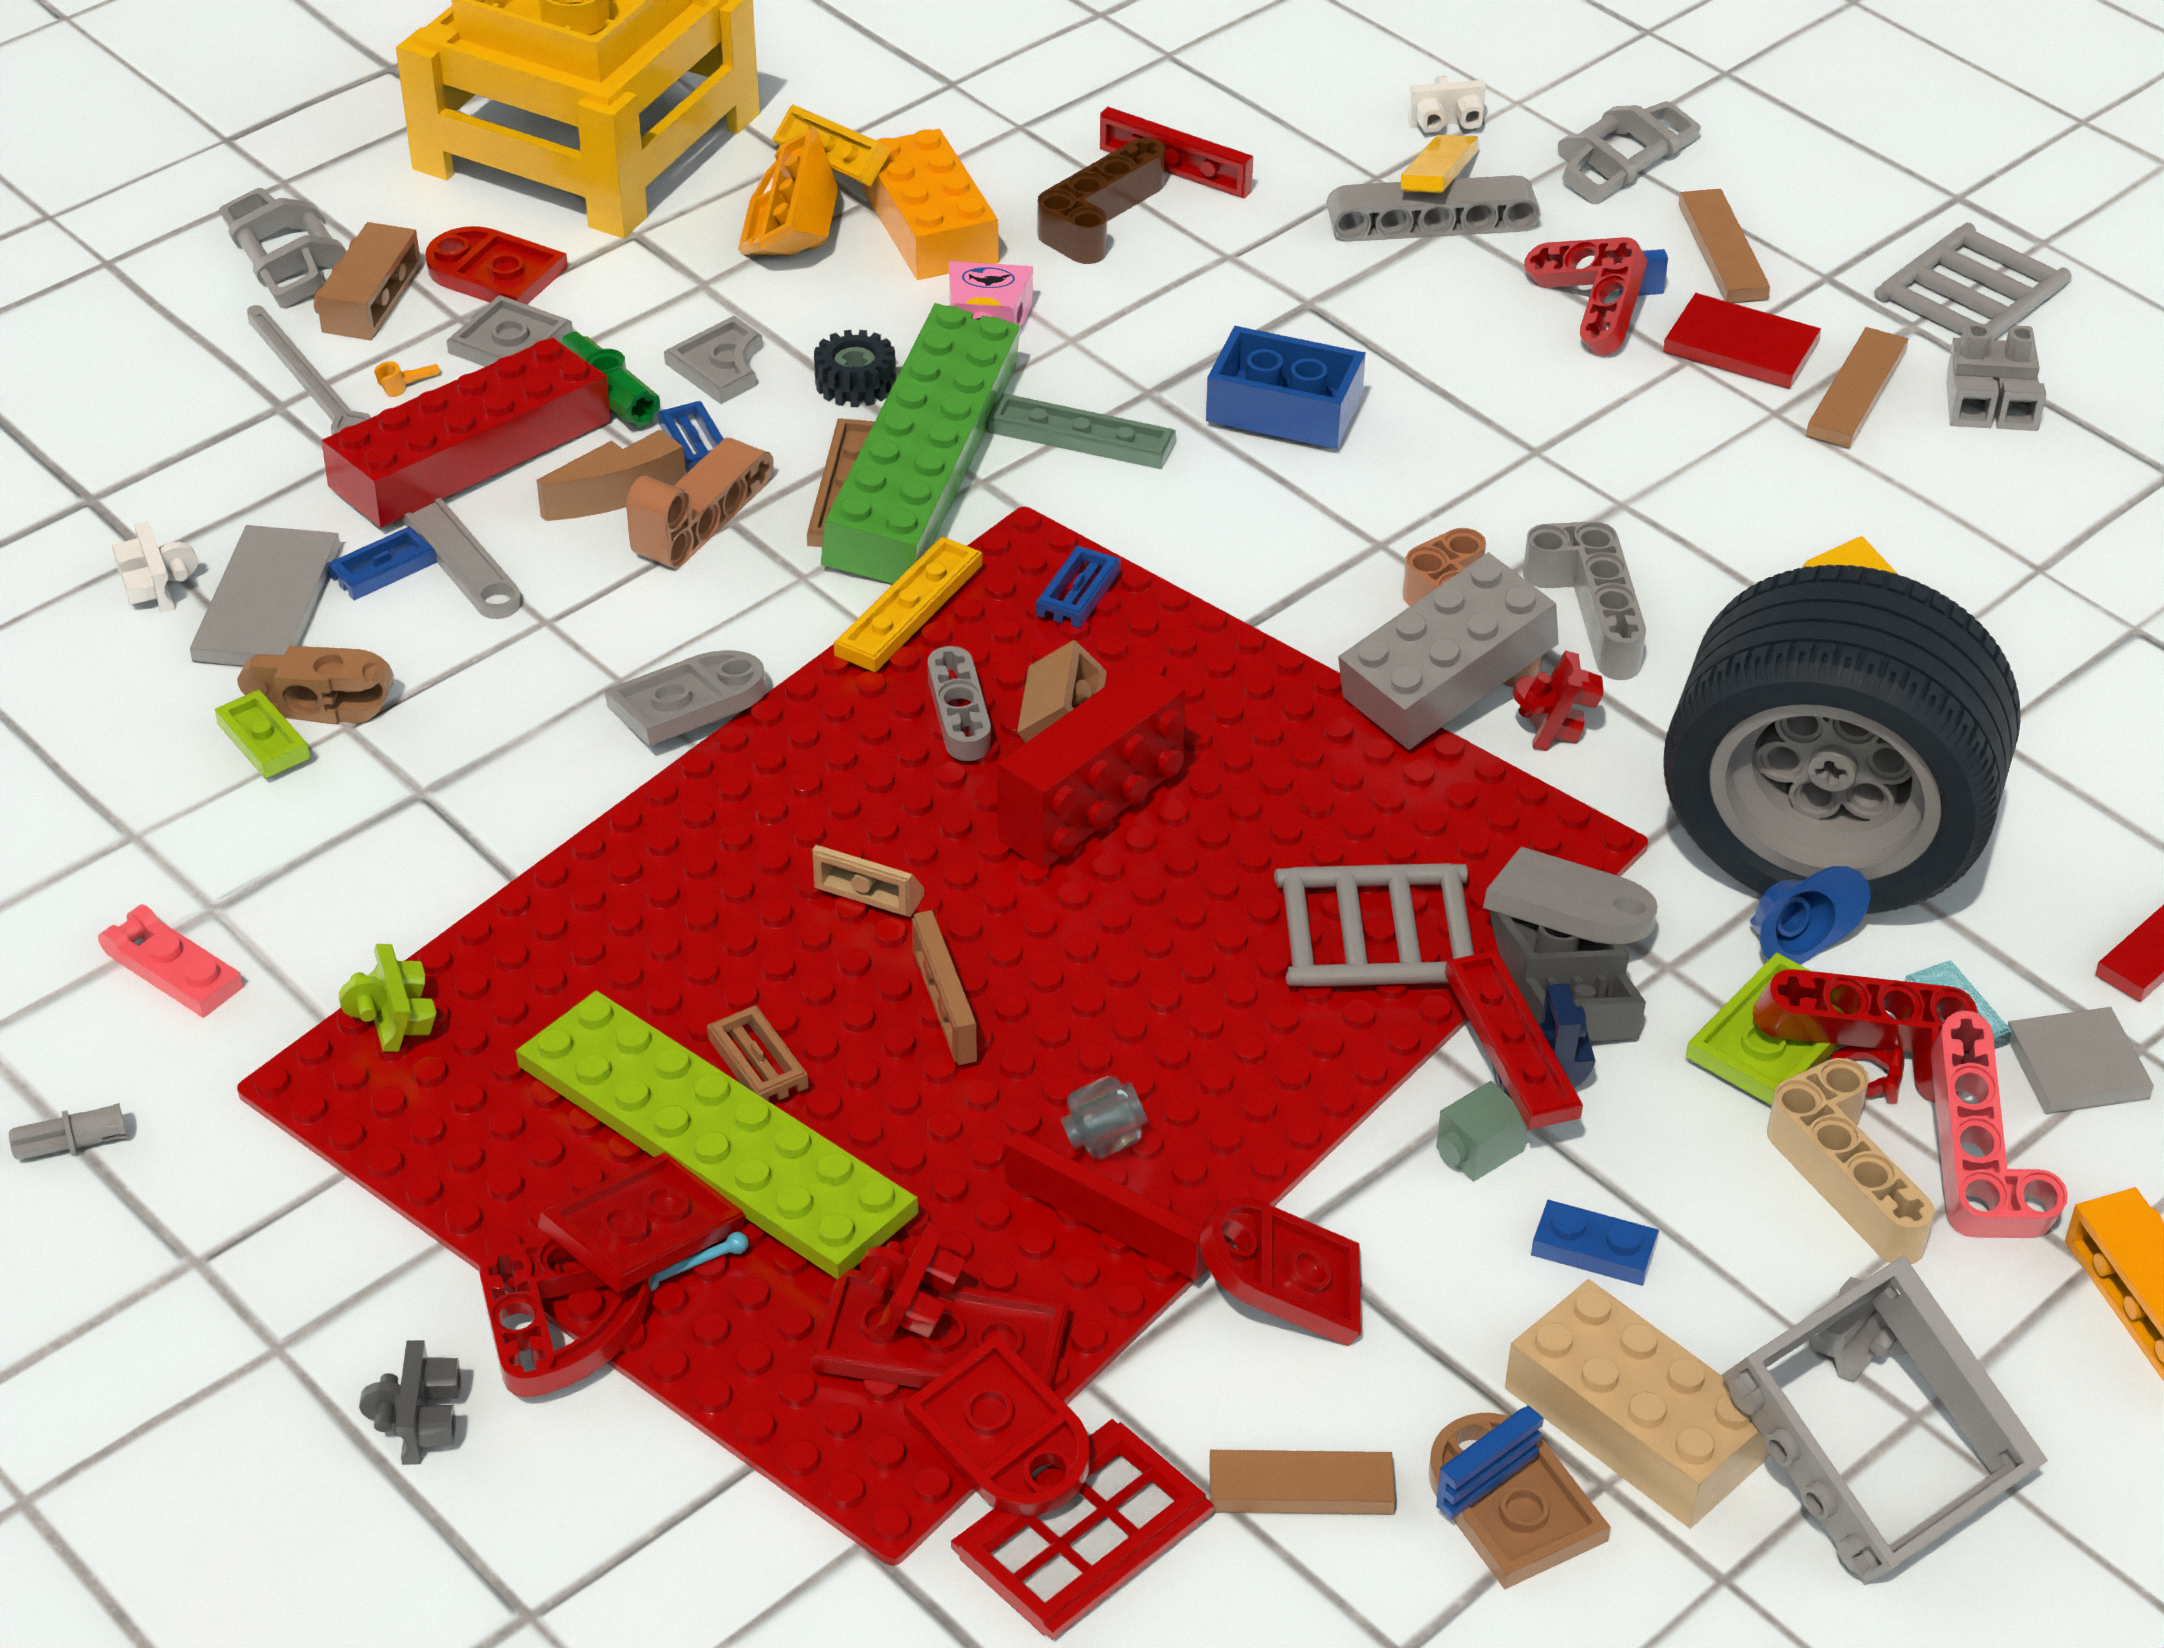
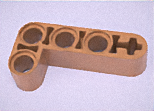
M725 438L674 486L647 475L637 478L632 484L626 500L631 550L636 554L671 568L681 567L765 487L773 470L774 460L771 453L733 438Z
M1456 528L1408 551L1405 558L1403 600L1409 606L1413 605L1484 556L1486 550L1485 537L1473 529ZM1542 656L1503 684L1514 688L1516 682L1521 677H1536L1541 671Z

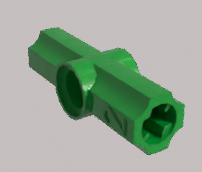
M577 331L562 337L561 343L607 375L609 408L627 423H633L637 428L652 423L655 413L660 409L659 395L626 369L625 356L622 352L615 349H602L588 336H582Z

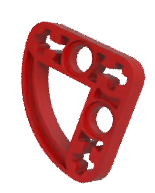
M551 1238L504 1247L489 1253L480 1264L479 1274L502 1379L507 1390L520 1397L544 1395L576 1383L605 1365L628 1343L638 1329L650 1301L652 1276L620 1292L606 1315L592 1329L574 1342L554 1351L541 1300L608 1285L581 1263L577 1268L569 1272L552 1270L550 1265L555 1260L562 1257H574ZM512 1273L516 1292L505 1294L503 1280L500 1275ZM523 1313L534 1318L531 1324L518 1330L508 1329L502 1325L503 1321L513 1314ZM530 1349L533 1365L536 1369L524 1372L519 1351Z

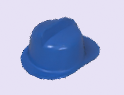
M1831 866L1811 875L1803 881L1796 879L1782 880L1770 886L1761 896L1756 907V913L1750 920L1753 929L1760 935L1759 940L1762 954L1769 960L1777 952L1801 965L1820 951L1845 937L1860 924L1868 911L1871 899L1869 882L1860 871L1851 867Z

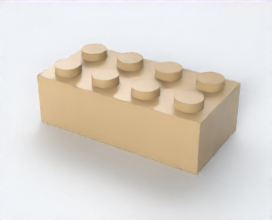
M1587 1279L1510 1345L1505 1389L1527 1406L1532 1407L1544 1419L1689 1529L1697 1524L1767 1460L1768 1451L1765 1439L1750 1419L1751 1416L1742 1412L1735 1405L1731 1398L1729 1387L1722 1376L1590 1279Z

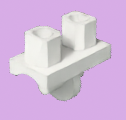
M1445 75L1436 76L1434 84L1410 86V111L1408 114L1410 128L1422 127L1425 133L1438 132L1445 125L1461 124L1465 129L1480 128L1483 122L1486 91L1484 81L1449 82Z
M149 521L134 524L137 535L136 539L112 544L116 567L119 575L122 576L129 604L134 605L156 599L160 613L175 610L167 581L182 582L191 576L198 566L196 553L190 545L183 542H168L159 549Z

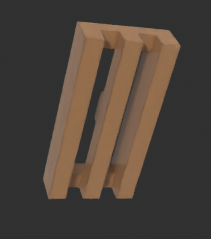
M756 1005L707 1025L709 1041L738 1081L768 1102V1097L774 1094L778 1100L788 1097V1088L795 1086L798 1092L808 1088V1074ZM747 1023L750 1025L784 1071L783 1074L778 1075L765 1058L763 1051L751 1039L742 1025ZM726 1032L731 1034L765 1082L761 1081Z

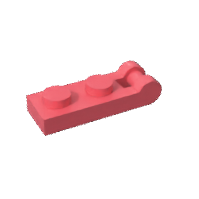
M140 904L126 915L127 921L119 927L111 925L98 935L99 944L108 956L202 1018L206 1017L244 988L239 971L159 921L155 913L144 904ZM139 938L145 940L139 946L133 943Z

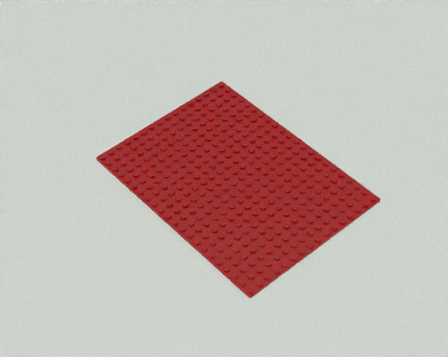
M1023 506L1014 510L967 545L982 552V566L876 673L834 656V644L766 693L756 704L743 710L404 960L422 962L425 973V985L420 998L432 999L436 1010V1017L429 1036L404 1035L399 1052H385L382 1050L374 1020L366 1022L361 1020V1018L350 1017L343 1012L342 1008H339L240 1081L237 1085V1091L241 1101L480 1272L482 1260L492 1251L550 1238L538 1228L541 1211L653 1158L652 1155L520 1068L516 1056L518 1048L593 992L598 991L739 1082L709 1041L707 1025L756 1005L808 1074V1088L798 1092L795 1086L788 1088V1097L778 1100L774 1094L768 1097L769 1102L917 1197L918 1214L881 1244L880 1247H887L891 1241L899 1242L904 1247L902 1255L909 1260L928 1222L944 1229L938 1245L966 1260L954 1285L1069 1302V1318L1051 1387L1066 1404H1069L1196 1281L1005 1182V1143L1016 1131L1202 1226L1206 1218L1222 1202L1233 1197H1250L1275 1207L1470 1021L1450 983L1323 987L1288 986L1286 974L1288 967H1292L1284 890L1283 888H1277L1274 880L1276 869L1322 866L1466 864L1468 867L1467 882L1462 883L1473 950L1474 954L1493 950L1498 951L1490 910L1483 908L1486 889L1520 847L1621 877L1646 853L1648 838L1442 727L1408 750L1343 697L1339 672L1036 510ZM1076 546L1121 559L1120 573L1081 628L1071 626V618L1066 617L1063 623L1054 621V613L1049 612L1045 618L1036 615V601ZM1085 561L1058 600L1063 601L1073 587L1074 580L1079 573H1083L1090 562ZM1075 640L1107 671L1105 686L1140 662L1185 690L1183 766L1173 777L1163 780L1147 792L1141 801L1128 806L1112 818L1106 827L1093 832L1077 844L1071 853L1061 856L1043 870L998 840L997 763L1025 744L1021 736L1017 734L1029 666ZM946 646L960 647L968 651L972 656L991 724V748L980 759L972 761L959 760L952 757L946 750L928 682V657L938 648ZM948 670L949 680L957 679V675L954 674L953 670ZM953 699L947 702V704L954 707H963L971 704V702L966 699ZM969 726L961 727L965 737H971ZM815 845H819L913 874L924 887V897L911 917L817 889L814 887L812 849ZM1410 885L1421 962H1446V960L1453 959L1441 885ZM1389 886L1357 887L1368 964L1400 963ZM1336 887L1305 888L1314 965L1346 964ZM933 911L976 1022V1062L958 1065L953 1059L913 954L912 918H914L916 913ZM748 1023L742 1025L751 1039L763 1051L765 1058L778 1075L783 1074L784 1071ZM726 1032L761 1081L765 1082L731 1034ZM745 1218L743 1229L738 1232L745 1234L748 1238L749 1243L746 1251L742 1254L727 1253L660 1281L658 1287L651 1292L648 1308L638 1329L628 1343L607 1364L880 1561L889 1566L899 1565L959 1509L976 1490L904 1415L903 1403L922 1388L812 1371L811 1357L836 1278ZM1223 1234L1225 1240L1233 1247L1235 1242ZM725 1238V1239H723V1240H721V1241H719V1242H717V1243H715V1244H713V1245H711V1246H709V1247H707V1248H705V1249H703V1250H701V1251H699V1252H702V1251L707 1250V1249H709V1248H711V1247H714V1246L719 1245V1244H721V1243H723V1242H726V1239H727V1238ZM562 1257L555 1260L550 1265V1268L557 1272H569L577 1268L580 1262L572 1257ZM860 1263L853 1269L860 1270ZM512 1273L500 1275L505 1291L508 1293L516 1292ZM604 1286L541 1301L546 1320L573 1340H577L606 1315L619 1293L609 1286Z

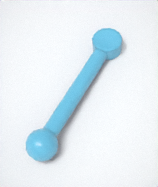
M733 1232L727 1237L726 1242L694 1254L653 1275L651 1279V1292L664 1279L730 1252L732 1254H742L748 1247L749 1241L747 1236L741 1232Z

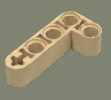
M1834 1058L1780 1083L1774 1092L1767 1127V1136L1772 1145L1881 1258L1892 1263L1904 1255L1910 1264L1917 1263L1923 1258L1935 1215L1934 1206L1929 1198L1857 1126L1861 1119L1869 1084V1076L1865 1068L1856 1061L1847 1058Z

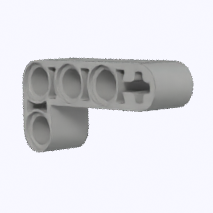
M1593 521L1541 524L1531 528L1527 533L1523 567V577L1525 580L1539 588L1574 587L1594 659L1600 673L1614 680H1627L1637 676L1641 669L1646 626L1615 529L1608 524Z

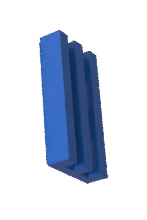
M701 401L658 411V421L662 431L683 446L685 470L687 473L711 451H708L688 415L693 414L712 448L724 440ZM673 419H676L696 454H693Z
M408 526L327 563L329 577L333 581L338 580L339 586L344 591L348 589L349 596L355 601L437 563L435 549L413 528Z
M1076 546L1036 601V615L1045 618L1049 612L1054 613V621L1063 623L1066 617L1071 618V626L1081 628L1120 573L1121 559ZM1085 561L1090 562L1083 573H1079L1074 580L1073 587L1063 601L1058 600Z
M1529 1405L1523 1407L1440 1467L1436 1507L1452 1520L1536 1458L1539 1454V1447L1535 1444L1541 1441L1542 1433L1538 1429L1543 1426L1544 1418Z

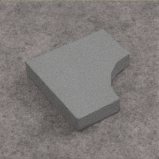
M732 316L665 350V364L718 403L723 404L756 386L755 372L748 366L751 357L763 348L762 335L737 317Z

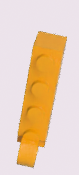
M2136 1187L2075 1204L2064 1242L2164 1382L2163 1219L2154 1207L2149 1206Z

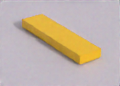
M792 104L772 141L780 146L814 127L820 135L831 169L871 187L891 149L879 141Z
M1436 135L1401 174V190L1442 193L1478 151V136Z
M941 536L834 642V656L876 673L982 566V552Z

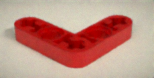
M1628 237L1547 242L1534 247L1527 254L1524 267L1534 283L1539 287L1593 285L1580 326V336L1588 349L1595 355L1604 356L1616 351L1622 345L1647 266V257L1637 241ZM1587 256H1594L1589 266L1583 269H1576L1582 259ZM1618 289L1623 290L1621 296L1616 301L1604 303L1606 297L1611 292Z

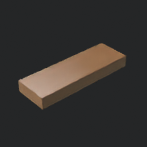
M933 911L916 913L914 918H912L913 954L953 1059L958 1065L976 1062V1022Z
M1210 1449V1502L1214 1504V1512L1394 1515L1395 1493L1392 1452Z

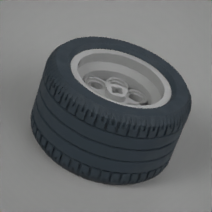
M1817 565L1778 573L1773 577L1765 578L1764 581L1757 582L1733 598L1716 616L1704 634L1666 735L1663 768L1669 800L1672 803V808L1676 812L1677 818L1681 821V825L1705 855L1734 879L1762 895L1770 886L1779 881L1790 879L1803 881L1811 875L1831 866H1848L1860 871L1869 882L1871 899L1866 914L1888 912L1916 905L1942 893L1963 877L1980 857L1989 841L2020 731L2021 711L2016 680L2005 654L2002 653L2000 646L1996 644V640L1990 636L1987 629L1983 628V625L1975 620L1973 615L1967 613V610L1960 607L1955 601L1950 600L1949 597L1940 594V592L1925 584L1896 573L1854 565Z

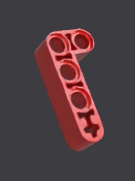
M1785 969L1774 975L1755 1002L1752 1014L1760 1030L1767 1035L1777 1038L1887 1050L1900 1048L1906 1052H1913L1914 1077L1917 1089L1926 1099L1936 1103L1931 1051L1945 1023L1939 1017L1946 1020L1955 1012L1970 1011L1978 1014L1976 1003L1968 993L1952 986ZM1833 1005H1835V1006H1837L1838 1008H1840V1009L1843 1011V1013H1840L1839 1011H1837V1010L1833 1007ZM1886 1011H1888V1012H1890L1891 1014H1893V1015L1896 1017V1019H1894L1893 1017H1891L1890 1015H1888V1013H1887ZM1964 1050V1058L1961 1061L1960 1065L1964 1064V1061L1970 1051ZM1956 1091V1094L1959 1097L1964 1091Z

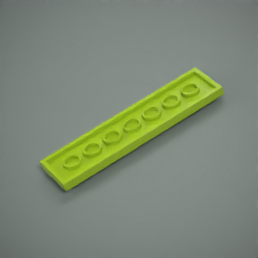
M598 991L593 992L516 1050L517 1062L520 1068L653 1157L665 1152L740 1208L745 1214L746 1219L837 1280L849 1269L856 1267L869 1248L883 1244L918 1214V1200L916 1196Z

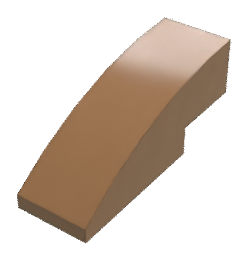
M661 430L624 449L611 440L536 480L540 516L545 521L591 516L625 508L628 492L632 484L642 475L650 476L674 486L686 474L683 446Z

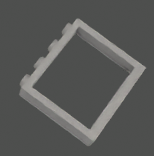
M1904 1255L1753 1352L1721 1375L1729 1387L1730 1395L1735 1405L1742 1412L1751 1416L1750 1419L1765 1439L1767 1451L1772 1459L1787 1471L1800 1490L1806 1509L1812 1516L1821 1521L1836 1543L1843 1563L1858 1575L1864 1585L1896 1568L2048 1461ZM1869 1300L1872 1301L1991 1472V1474L1889 1545L1767 1369L1768 1366Z

